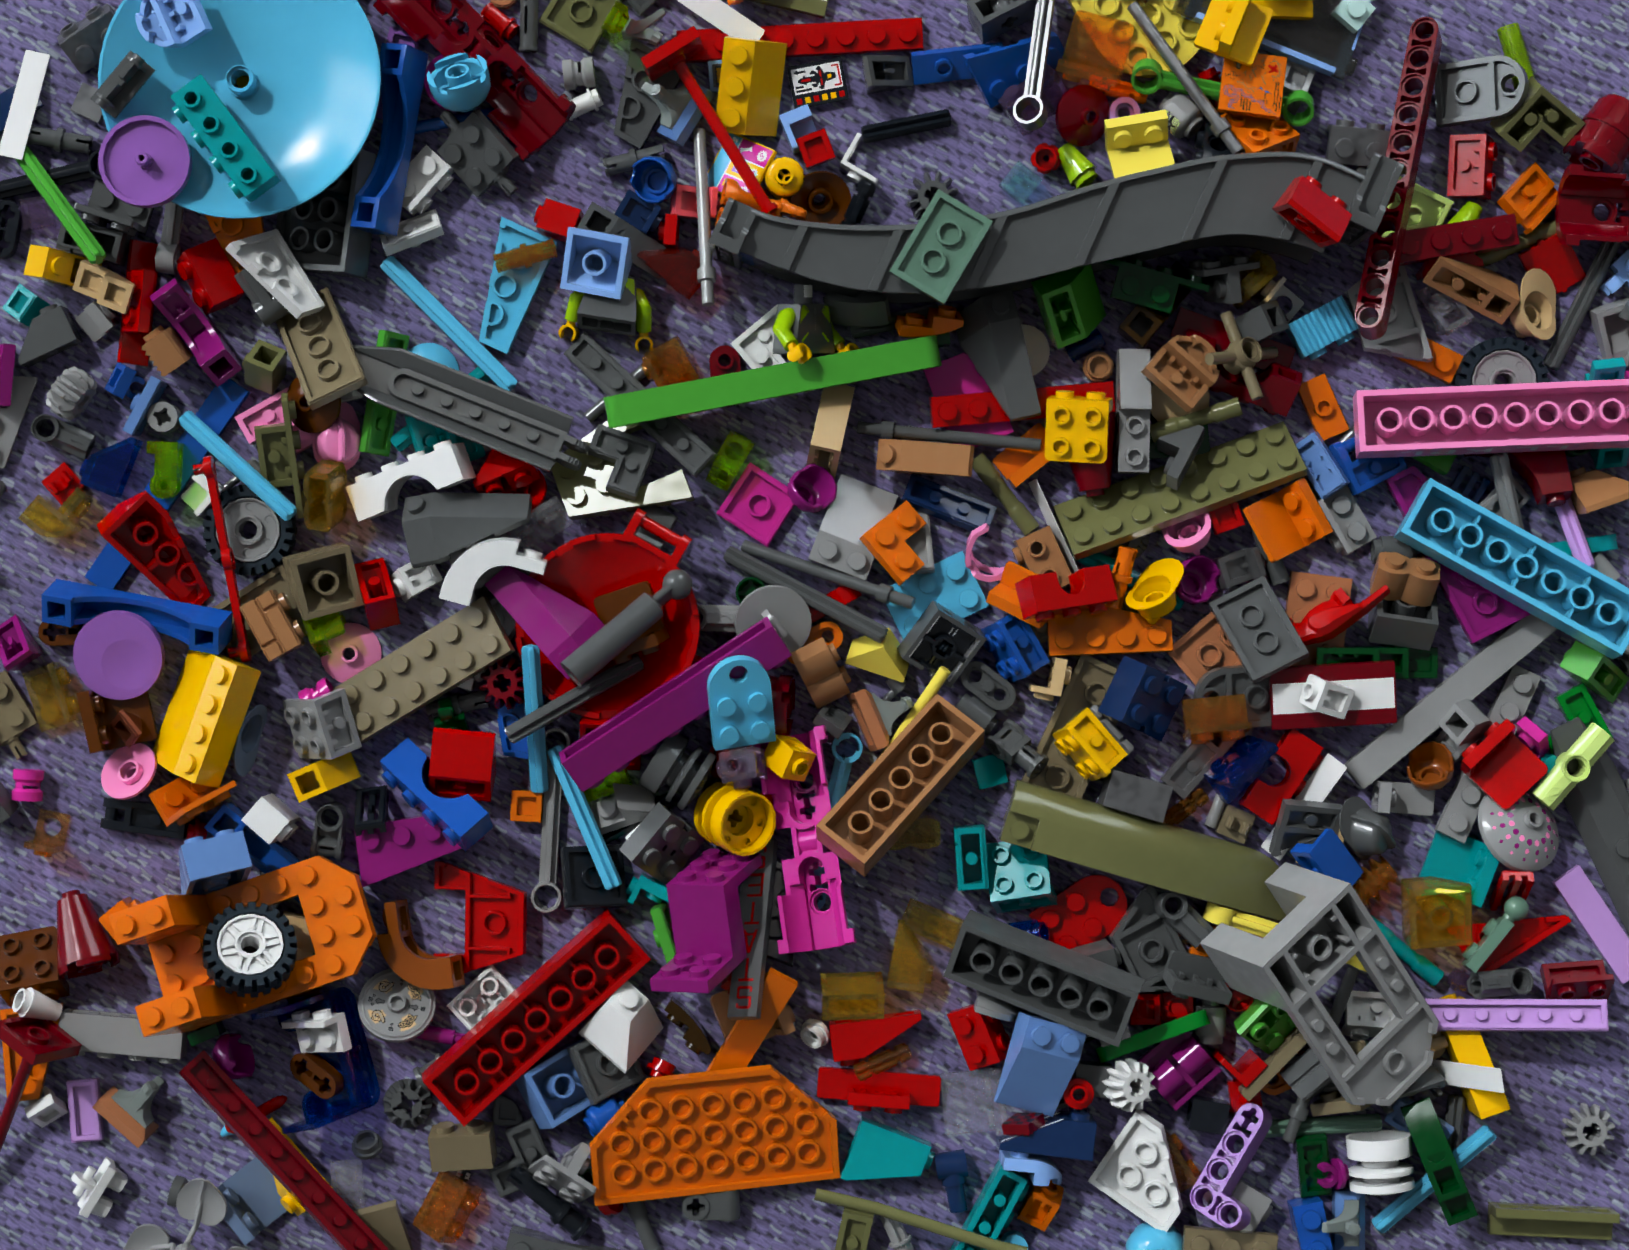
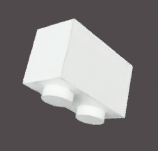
M271 793L261 796L241 821L270 845L277 841L280 843L284 840L287 841L298 829L295 823L300 817Z

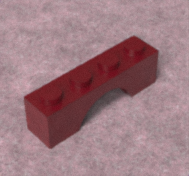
M1515 213L1406 230L1399 266L1422 263L1438 259L1440 256L1448 257L1512 249L1520 244ZM1394 232L1390 233L1385 238L1392 236Z
M1189 328L1187 329L1185 336L1198 335L1208 341L1215 351L1218 352L1217 339ZM1273 362L1266 369L1255 373L1263 397L1252 401L1242 373L1233 375L1224 368L1223 364H1218L1217 370H1220L1218 379L1209 390L1217 393H1227L1234 398L1238 397L1241 403H1252L1262 407L1269 414H1280L1287 417L1301 387L1303 373Z

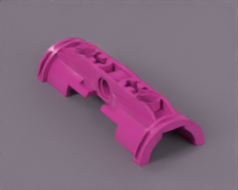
M825 725L813 727L814 730L807 733L789 736L797 738L816 754L809 770L813 775L814 781L808 789H804L800 781L782 779L761 762L769 742L750 745L751 753H757L762 794L772 795L777 830L791 828L795 856L792 859L781 860L786 895L777 896L783 940H777L779 954L810 952L857 943L855 928H848L838 856L818 841L816 835V825L831 810L822 746L823 743L828 741ZM814 793H815V796H814V797H809V798H803V797H802V794H814ZM810 804L816 808L815 812L812 813V817L805 813V809L810 808ZM819 866L824 867L825 873L821 874V879L820 876L814 875V870H817ZM828 884V888L815 889V885ZM823 893H826L831 899V905L826 911L820 910L817 905V899Z

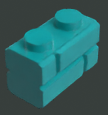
M984 824L953 826L958 891L989 889Z

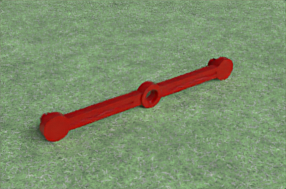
M212 456L203 457L202 464L193 465V470H200L193 472L195 476L204 474L207 478L217 529L221 561L225 571L238 638L237 647H229L228 653L236 652L229 654L230 659L239 657L242 662H249L252 659L251 648L247 638L244 617L239 608L241 602L235 576V557L229 544L216 477V466Z

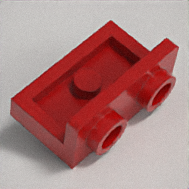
M974 1004L953 1010L947 1014L970 1071L1003 1061L1006 1058L1011 1040L1005 1032L1000 1019L975 1012Z

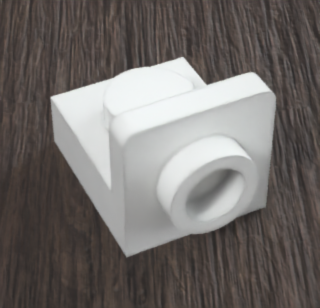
M411 562L398 568L390 576L396 596L401 597L405 603L443 580L435 564L413 568Z
M1309 674L1306 683L1302 687L1299 702L1314 711L1344 719L1355 690L1324 680L1317 675Z

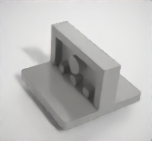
M584 1142L567 1151L560 1163L550 1156L544 1155L528 1168V1171L534 1174L533 1179L544 1186H552L559 1191L558 1195L562 1199L570 1203H580L592 1196L597 1190V1187L578 1176V1174L582 1175L591 1162V1159L588 1158L590 1146Z

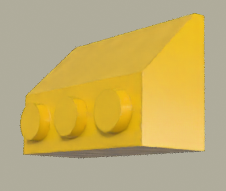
M731 36L724 37L716 113L728 133L776 137L787 43Z

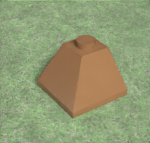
M1585 467L1569 471L1573 486L1570 498L1577 515L1587 514L1629 499V481L1599 470L1586 472Z

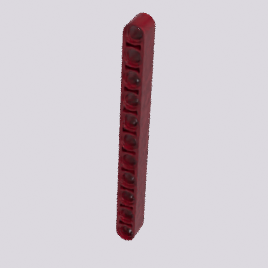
M1421 17L1415 20L1410 28L1386 151V157L1404 164L1401 174H1405V176L1397 181L1387 206L1394 202L1400 204L1394 209H1388L1386 206V211L1376 233L1369 237L1355 309V321L1361 335L1368 340H1377L1386 333L1442 47V38L1438 24L1431 17ZM1425 34H1432L1427 39H1421ZM1419 62H1427L1421 67L1415 66ZM1414 90H1422L1416 95H1410ZM1408 118H1416L1411 123H1404V121ZM1403 146H1411L1407 151H1398ZM1387 231H1394V234L1390 237H1381ZM1380 260H1389L1384 266H1375ZM1374 289H1384L1379 295H1370ZM1371 317L1378 318L1372 325L1364 324Z

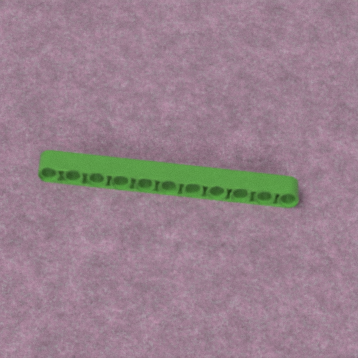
M932 335L814 357L804 364H800L798 361L623 393L604 397L603 399L609 428H616L942 366L937 336Z

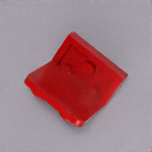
M1507 718L1501 724L1498 722L1493 723L1485 731L1484 736L1486 738L1479 745L1472 743L1462 753L1461 756L1464 759L1460 768L1503 810L1510 809L1548 771L1547 765L1514 735L1516 726Z

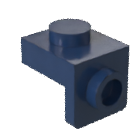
M631 190L627 191L614 213L644 234L648 230L654 233L663 216L658 214L662 207L657 204L646 203Z

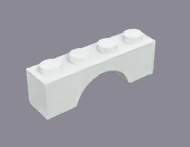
M445 440L433 445L434 451L425 454L424 450L407 456L408 462L400 465L398 461L391 462L380 467L381 473L373 475L372 472H368L355 477L356 483L347 486L346 490L358 522L371 520L398 509L400 490L404 483L413 476L426 479L437 490L451 488L476 478L464 443L452 444L451 440Z

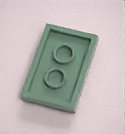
M938 189L889 273L944 305L993 221Z

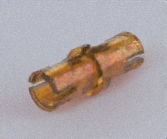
M553 238L528 246L526 243L520 244V248L493 254L498 273L521 266L529 268L532 267V263L558 258Z

